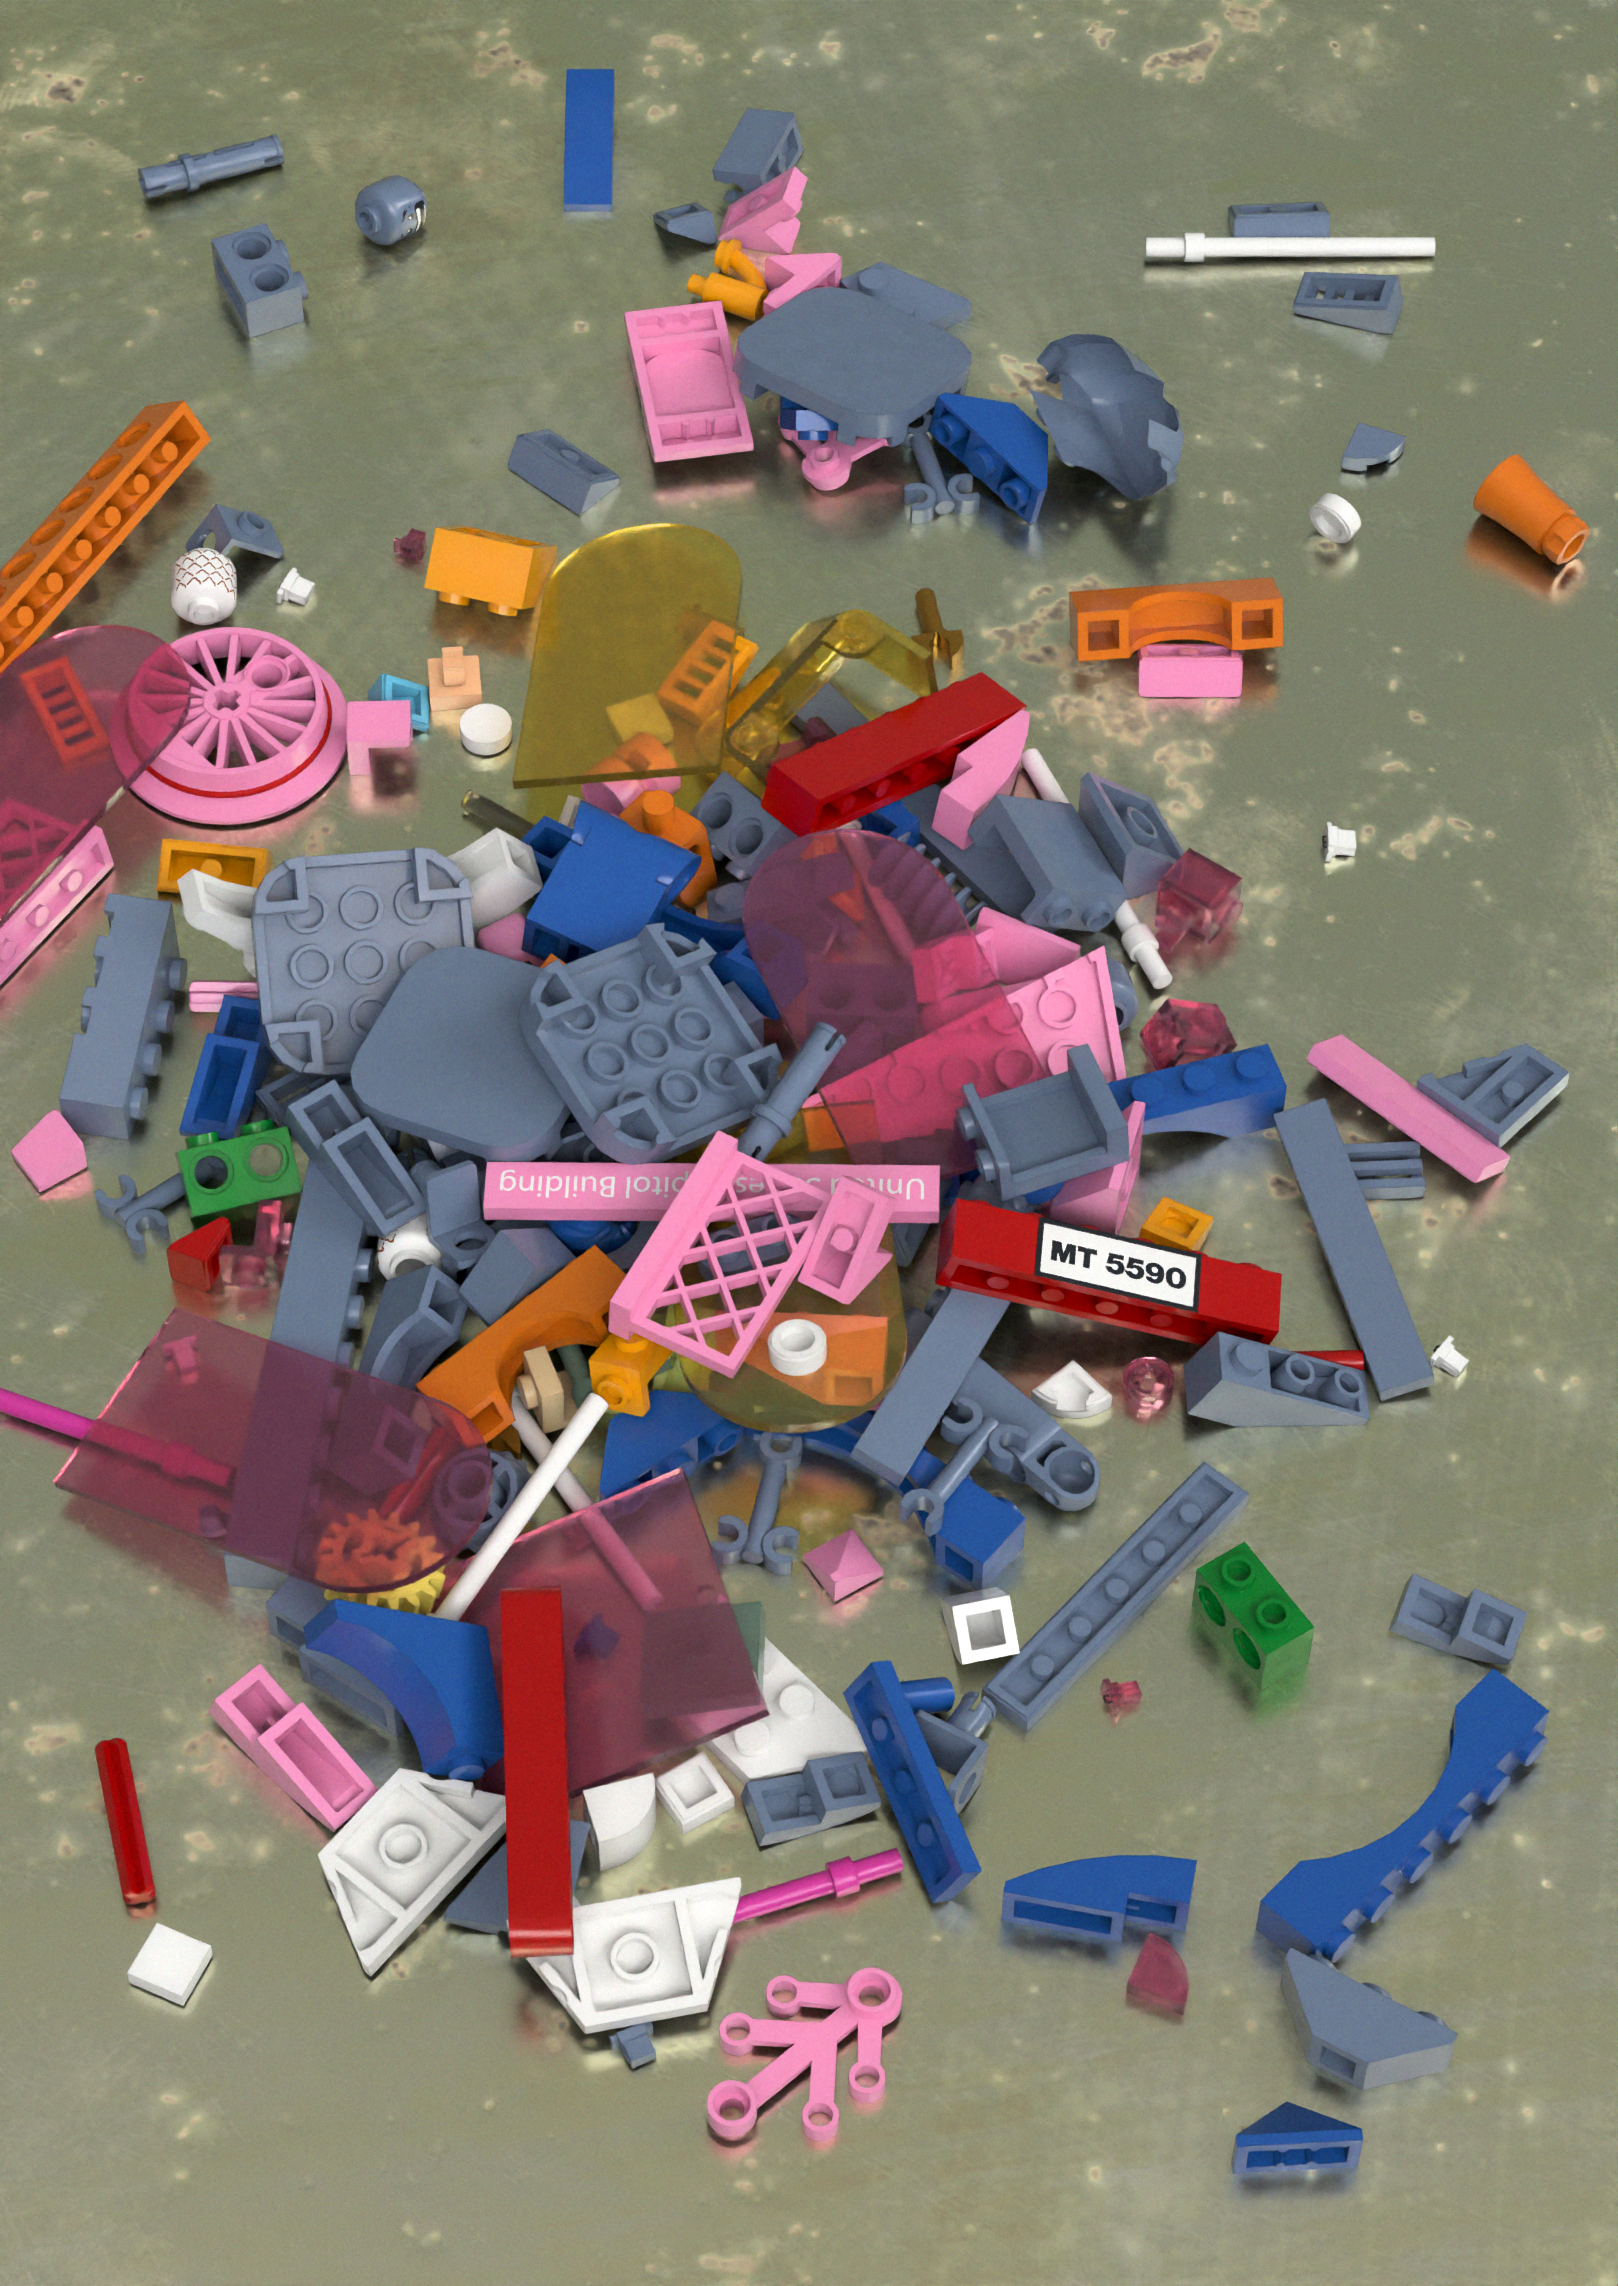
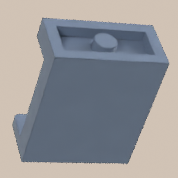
M996 794L967 831L976 847L1009 850L1035 891V897L1021 913V917L1026 925L1099 932L1113 920L1116 911L1129 897V894L1074 806L1070 803Z
M1088 1043L1067 1050L1068 1071L981 1099L972 1082L961 1086L963 1107L955 1109L960 1132L965 1141L974 1139L978 1150L974 1151L975 1160L981 1178L985 1183L993 1181L1002 1201L1130 1161L1128 1125Z

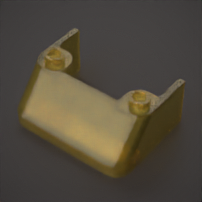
M853 609L814 619L806 623L700 733L695 742L698 765L702 772L714 781L724 770L763 799L767 785L765 779L769 771L766 765L775 757L779 750L780 741L778 733L848 659L862 658L899 684L922 697L938 691L932 653L865 610Z

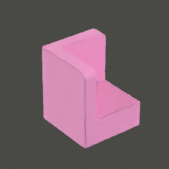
M410 700L347 701L346 743L350 775H371V748L408 747L413 740Z

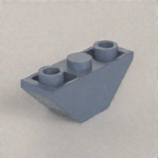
M1290 1948L1285 1956L1280 1986L1308 2063L1361 2091L1446 2071L1452 2060L1458 2033L1450 2030L1443 2020L1429 2012H1415L1394 2001L1388 1992L1375 1984L1367 1982L1361 1984L1338 1972L1331 1962L1315 1954L1305 1955Z

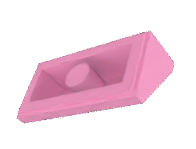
M1149 644L1136 650L1138 692L1142 697H1239L1242 693L1243 660L1240 650L1232 651L1219 644Z
M983 906L979 913L975 929L993 927L1000 977L998 981L1012 985L1042 978L1080 958L1081 946L1035 926L1026 925L1025 922Z

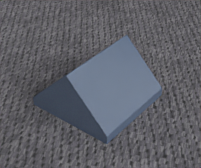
M1087 772L1081 778L1078 814L1129 894L1127 901L1188 881L1196 874V871L1151 797L1090 772Z

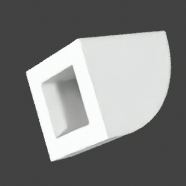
M998 1587L940 1598L948 1636L955 1656L962 1665L1020 1653L1009 1594Z
M653 1773L583 1790L584 1821L591 1823L588 1834L600 1871L611 1869L630 1861L649 1842L656 1823L655 1780Z

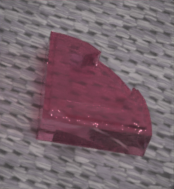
M1149 1932L1127 1982L1126 1993L1183 2015L1189 1991L1188 1974L1179 1954L1169 1943Z

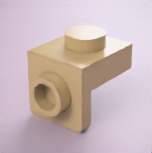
M545 1345L524 1351V1375L517 1377V1386L526 1410L533 1408L540 1428L544 1433L565 1428L578 1411L571 1394L574 1387L567 1371H555Z

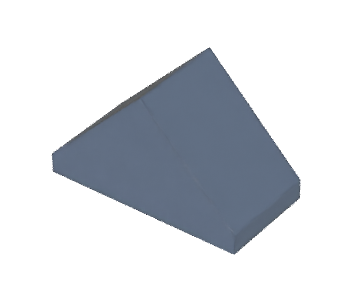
M548 1227L499 1230L459 1288V1297L487 1327H490L518 1305L524 1297L536 1291L563 1270L570 1261L577 1258Z

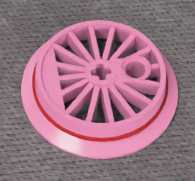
M222 627L203 630L184 636L157 652L144 665L137 678L126 689L117 704L112 719L110 735L112 754L115 764L128 786L140 798L162 812L180 819L203 824L236 825L256 822L280 815L299 806L319 792L330 781L340 767L347 751V703L341 689L331 675L291 642L272 633L251 628ZM228 657L225 683H223L213 659ZM241 657L251 658L245 668L239 672ZM201 663L207 680L192 668L191 665ZM175 676L179 681L170 679V677ZM299 723H309V724H308L307 726H305V725H302V724H299ZM275 738L292 744L286 748ZM250 744H254L269 758L257 763ZM214 747L217 748L216 766L207 760ZM238 751L244 765L243 767L228 768L230 752Z

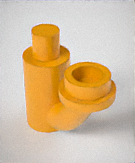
M733 238L728 241L723 239L717 247L714 266L721 269L722 273L726 275H731L736 270L743 281L712 272L708 278L693 273L687 284V292L701 296L702 303L721 301L724 312L757 322L764 315L762 310L763 303L769 294L765 279L759 269L741 252L742 243L740 240Z

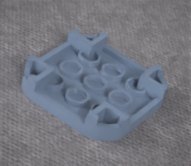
M823 287L813 288L800 293L747 327L737 340L733 372L741 380L740 393L752 401L770 390L838 423L836 437L838 442L854 447L856 436L873 439L884 438L892 448L905 442L908 425L935 407L938 396L943 393L965 396L971 367V352L962 341L951 334L873 297L851 289Z
M421 847L308 857L302 855L284 860L265 875L253 895L251 929L260 1028L266 1048L278 1063L298 1075L315 1077L351 1075L350 1070L356 1053L408 969L419 958L436 949L453 946L475 948L471 908L473 893L468 877L465 878L453 861L435 852V849Z
M664 922L645 925L637 937L562 965L559 959H556L542 969L520 1005V1027L527 1044L586 1136L604 1154L620 1163L631 1165L661 1163L711 1142L717 1131L728 1135L747 1127L752 1120L749 1116L750 1111L755 1104H763L779 1081L778 1068L783 1062L776 1042L762 1047L712 971L709 963L717 954L703 937L695 944L680 934L664 931Z
M464 946L436 949L419 958L402 977L355 1055L350 1074L356 1107L364 1118L368 1116L385 1139H387L392 1129H396L485 1158L486 1165L487 1162H530L541 1155L550 1160L562 1146L560 1131L571 1111L530 1049L520 1027V1005L543 968L479 948Z

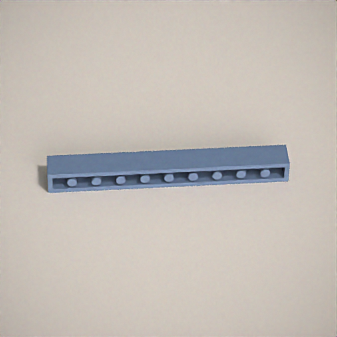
M339 1085L357 1113L364 1119V1116L356 1107L353 1087ZM392 1129L387 1139L383 1138L388 1146L399 1145L401 1131ZM310 1158L223 1552L227 1582L231 1586L278 1590L294 1570L301 1574L302 1571H311L315 1537L309 1536L312 1521L320 1522L324 1512L325 1487L319 1486L322 1472L330 1473L327 1467L335 1445V1439L329 1438L332 1423L341 1424L343 1419L345 1391L339 1389L342 1376H351L353 1371L355 1344L354 1342H349L351 1330L361 1329L365 1301L364 1296L359 1295L361 1282L370 1283L373 1273L374 1250L368 1248L371 1236L378 1237V1234L342 1199Z

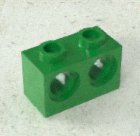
M272 1119L239 1126L241 1137L220 1141L217 1131L186 1138L187 1149L177 1151L175 1156L190 1218L302 1192L288 1127L274 1129ZM268 1145L277 1151L280 1165L275 1174L265 1177L256 1174L252 1170L249 1156L254 1147ZM212 1157L223 1164L226 1176L219 1188L206 1189L196 1181L194 1169L200 1159Z
M1245 1541L1197 1568L1192 1606L1260 1691L1309 1663L1315 1627Z

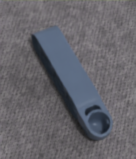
M908 1308L888 1325L887 1377L893 1382L896 1381L933 1320L919 1308ZM977 1357L940 1418V1421L942 1422L946 1416L957 1423H967V1420L957 1415L958 1400L961 1397H967L975 1400L982 1407L983 1418L986 1416L992 1417L1001 1425L1014 1424L1021 1426L1030 1434L1029 1448L1024 1453L1013 1446L1002 1447L1014 1455L1012 1470L1009 1473H1002L1016 1483L1027 1484L1052 1506L1063 1511H1079L1090 1506L1098 1496L1101 1476L1098 1462L1093 1454L1063 1430L1047 1412L980 1357ZM986 1452L983 1457L988 1460Z

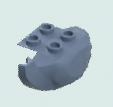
M1072 334L1050 342L1036 360L1048 371L1049 374L1045 377L1047 382L1054 384L1061 382L1062 400L1030 390L1038 407L1036 414L1040 421L1048 428L1055 442L1053 448L1058 458L1070 467L1077 465L1095 471L1131 500H1142L1145 497L1154 496L1174 484L1179 476L1175 469L1181 459L1184 434L1181 428L1179 411L1163 397L1164 382L1137 355L1110 337L1096 334Z

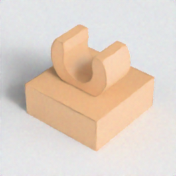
M462 646L442 647V658L427 659L431 711L469 709L475 705L482 704L479 655L463 656Z

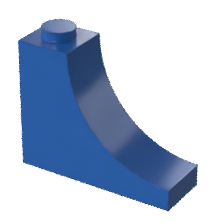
M333 1599L303 1627L306 1649L322 1652L347 1663L371 1680L393 1703L414 1738L424 1773L447 1776L450 1780L475 1781L482 1777L485 1771L504 1756V1733L486 1626Z

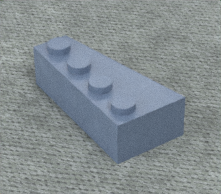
M108 893L104 913L108 915L110 933L109 937L101 935L97 937L93 953L96 960L95 987H85L81 1003V1031L85 1034L74 1033L59 1102L62 1116L75 1133L129 1140L135 1119L143 1120L148 1104L147 1080L149 1076H156L159 1071L161 1062V1045L159 1041L162 1033H169L171 1031L175 1012L172 999L175 990L182 991L185 986L188 964L187 959L180 958L172 902Z

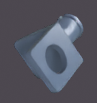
M422 1160L416 1163L408 1175L425 1200L429 1242L459 1269L477 1264L497 1233L481 1220L476 1165L471 1160H467L441 1170L432 1160ZM467 1239H479L486 1242L483 1247L475 1250H462L455 1247L457 1243Z
M974 1691L964 1694L960 1704L947 1722L923 1710H919L915 1714L936 1766L955 1775V1778L948 1787V1793L958 1815L983 1780L989 1743L979 1739V1737L997 1715L993 1702L986 1696L982 1698L975 1710L971 1708L979 1697V1693Z

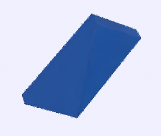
M1286 2101L1236 2135L1231 2160L1232 2173L1358 2167L1363 2144L1362 2128Z

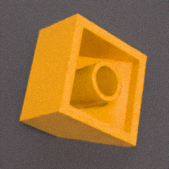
M464 525L436 527L424 588L440 591L438 600L468 606L470 598L488 602L487 611L516 617L518 609L535 607L556 558L558 546Z

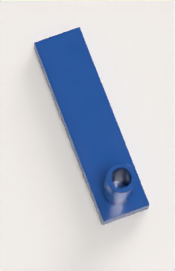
M891 1660L871 1662L843 1692V1695L932 1902L953 1900L982 1869L915 1718V1714L919 1710L929 1714L950 1711L955 1700L954 1688L946 1677L899 1681Z

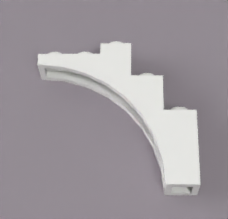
M497 827L466 848L446 857L454 862L465 878L468 877L473 893L471 908L474 940L479 930L506 917L543 888L532 847ZM191 869L177 880L183 903L182 913L187 923L196 930L205 931L227 942L234 949L243 950L244 966L248 973L256 978L251 909L253 895L257 888L225 882L198 870Z

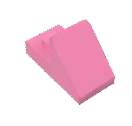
M793 166L730 204L717 239L720 241L723 239L730 241L734 238L741 241L742 248L781 255L790 254L800 228V221L795 215L802 206L801 196L808 178Z
M836 253L773 255L767 257L765 260V282L769 294L763 303L764 317L800 293L813 288H840L842 257Z
M841 1175L797 1281L843 1304L849 1305L891 1260L893 1253L879 1247V1244L898 1199L851 1176Z

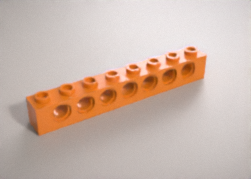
M184 400L145 406L0 570V681L210 442L211 438Z

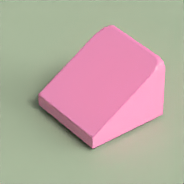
M57 1109L46 1114L11 1150L12 1157L39 1192L88 1167L81 1139Z

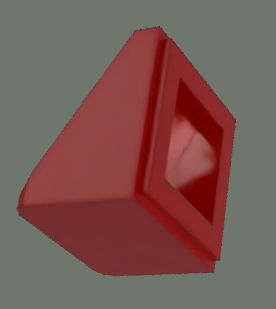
M221 1216L169 1245L166 1253L170 1276L173 1280L208 1293L209 1290L211 1291L234 1254L229 1219Z

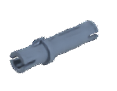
M273 134L258 140L220 148L193 156L190 153L180 154L177 160L138 169L139 183L146 199L182 189L192 192L199 190V185L211 181L241 175L265 167L284 164V153L278 136Z
M819 1021L814 1025L813 1031L763 1104H755L750 1111L749 1116L752 1120L738 1139L737 1151L764 1162L778 1140L786 1139L793 1130L791 1121L840 1049L847 1043L846 1038L842 1034H838L836 1038L832 1037L837 1031L834 1027Z

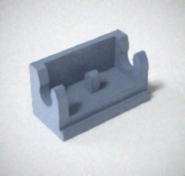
M746 109L712 169L715 181L725 184L734 183L743 190V192L728 190L724 200L734 203L796 165L804 149L795 113Z

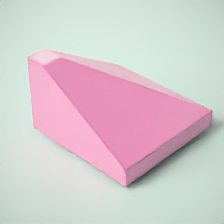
M853 1529L803 1555V1561L834 1602L884 1575L883 1569Z

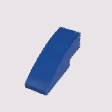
M567 69L564 211L612 212L615 117L614 69Z
M224 994L213 1034L207 1033L179 1128L181 1136L193 1137L217 1131L220 1141L239 1137L241 1133L239 1126L245 1125L256 1102L255 1091L261 1089L273 1056L266 1048L260 1028L258 1000Z
M1115 1855L1080 1859L1041 1868L1005 1881L1001 1921L1122 1942L1125 1921L1186 1932L1197 1860L1158 1855Z

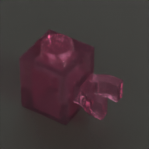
M1189 848L1159 881L1156 915L1158 916L1155 918V926L1161 929L1155 935L1159 948L1171 954L1180 944L1186 932L1209 945L1222 929L1230 930L1238 921L1244 906L1240 901L1242 877Z

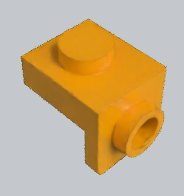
M610 1333L589 1358L593 1393L608 1403V1410L644 1417L650 1410L647 1383L674 1351L636 1333H633L629 1341Z

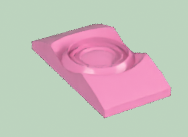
M721 301L624 312L632 372L641 401L646 438L654 462L753 451L754 442L743 394L740 393L739 377L733 372L734 355Z

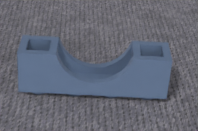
M433 1264L386 1281L327 1470L367 1499L415 1482L429 1434L410 1420L411 1402L417 1388L415 1384L421 1380L434 1360L458 1340L468 1305L459 1297L458 1290L461 1286Z

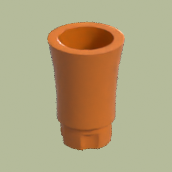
M1518 454L1510 456L1501 462L1484 480L1474 498L1473 508L1475 511L1497 522L1523 540L1538 554H1544L1557 565L1568 563L1573 559L1590 536V528L1576 516L1575 510L1559 498L1536 475L1523 457Z

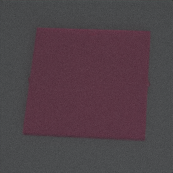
M682 1467L556 1521L550 1520L544 1526L518 1536L458 1620L459 1622L487 1627L504 1733L500 1591L507 1588L561 1585L569 1800L583 1795V1790L606 1785L625 1776H635L639 1770L770 1715L690 1484ZM475 1555L444 1568L442 1574L446 1577L439 1598H435L430 1613L434 1614ZM504 1756L479 1778L483 1791L505 1795Z

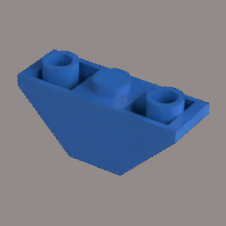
M943 393L938 396L928 431L942 446L946 447L968 467L975 477L983 481L998 495L1008 508L1014 510L1029 525L1037 521L1047 490L1048 434L1014 403L951 393Z
M653 1390L649 1393L650 1410L644 1417L620 1412L611 1418L608 1424L599 1485L600 1511L610 1525L623 1517L629 1518L638 1514L648 1504L650 1498L668 1486L674 1487L682 1484L692 1475L697 1466L713 1455L720 1456L730 1451L737 1444L740 1437L743 1436V1404L734 1396Z

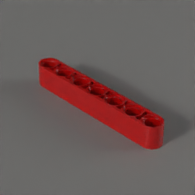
M561 1585L501 1589L508 1923L511 1959L574 1955Z

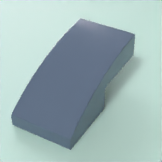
M1413 1573L1405 1583L1389 1631L1450 1654L1488 1663L1508 1665L1512 1660L1527 1612L1476 1588L1466 1598Z
M862 1751L807 1760L801 1774L747 1782L741 1794L759 1846L800 1838L841 1825L878 1809L882 1802Z

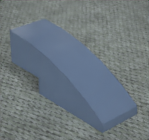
M335 1079L287 1106L283 1119L285 1126L288 1127L290 1133L324 1178L356 1214L381 1238L386 1237L426 1213L425 1200L417 1186L368 1116L364 1119L360 1117Z
M294 1570L266 1602L270 1634L298 1651L302 1680L393 1737L398 1738L404 1731L403 1717L388 1697L371 1680L335 1657L306 1649L303 1627L332 1600H326L324 1590Z

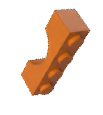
M1272 577L1069 592L1070 641L1078 662L1130 658L1141 647L1168 640L1208 641L1222 645L1232 651L1283 647V598Z
M593 1245L577 1259L570 1261L563 1270L536 1291L524 1297L508 1313L490 1327L479 1332L472 1341L444 1363L433 1368L426 1377L415 1384L431 1416L467 1453L478 1451L516 1421L512 1408V1394L517 1377L524 1371L523 1352L544 1345L547 1351L574 1344L590 1345L599 1348L611 1333L608 1331L610 1300L626 1274L596 1245Z

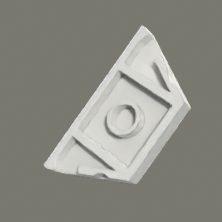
M722 1596L716 1601L714 1607L732 1604ZM766 1637L762 1708L678 1718L744 1785L747 1782L801 1774L807 1760L861 1751L866 1762L871 1760L857 1725Z
M399 1768L317 1854L364 1971L369 1976H372L506 1833L505 1795L475 1790L474 1784L471 1782L456 1779L436 1780L427 1773Z
M740 1876L573 1907L574 1955L529 1957L526 1959L585 2034L708 2011L741 1896L742 1884ZM506 1920V1922H507V1931H508V1936H509V1923H508V1920Z

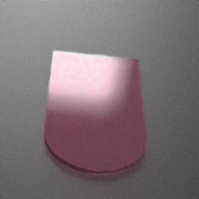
M94 625L75 628L38 642L15 658L1 672L0 929L168 746L183 726L189 712L192 694L187 669L178 653L168 643L152 633L120 625Z
M858 829L824 830L796 838L773 852L757 869L750 881L744 900L742 922L745 941L752 959L798 1051L818 1021L829 1024L837 1030L832 1036L833 1038H836L838 1034H842L847 1040L846 1045L840 1049L815 1087L853 1165H940V1181L978 1169L974 1151L978 1150L974 1139L964 1140L956 1119L955 1109L963 1107L961 1086L972 1082L981 1099L1047 1078V1075L942 874L926 857L905 843L883 834Z
M175 1307L53 1482L61 1490L316 1586L343 1593L365 1594L393 1590L416 1582L435 1572L454 1558L468 1544L485 1518L493 1493L494 1474L490 1453L479 1430L468 1417L453 1406L430 1396Z

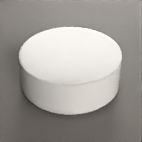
M1323 494L1310 508V519L1314 527L1321 535L1333 542H1348L1361 527L1360 517L1354 507L1336 494Z
M478 704L469 708L460 719V738L462 744L469 751L479 755H492L501 752L512 740V721L510 715L505 709L494 704Z
M792 1319L777 1325L768 1337L769 1360L772 1366L779 1372L791 1376H803L817 1371L824 1364L827 1357L826 1335L822 1328L814 1322L804 1319Z

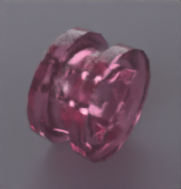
M1141 1357L1134 1359L1126 1366L1123 1372L1122 1392L1127 1405L1141 1413H1156L1162 1411L1170 1404L1173 1398L1174 1373L1170 1365L1155 1357ZM1145 1378L1156 1380L1152 1390L1140 1388Z

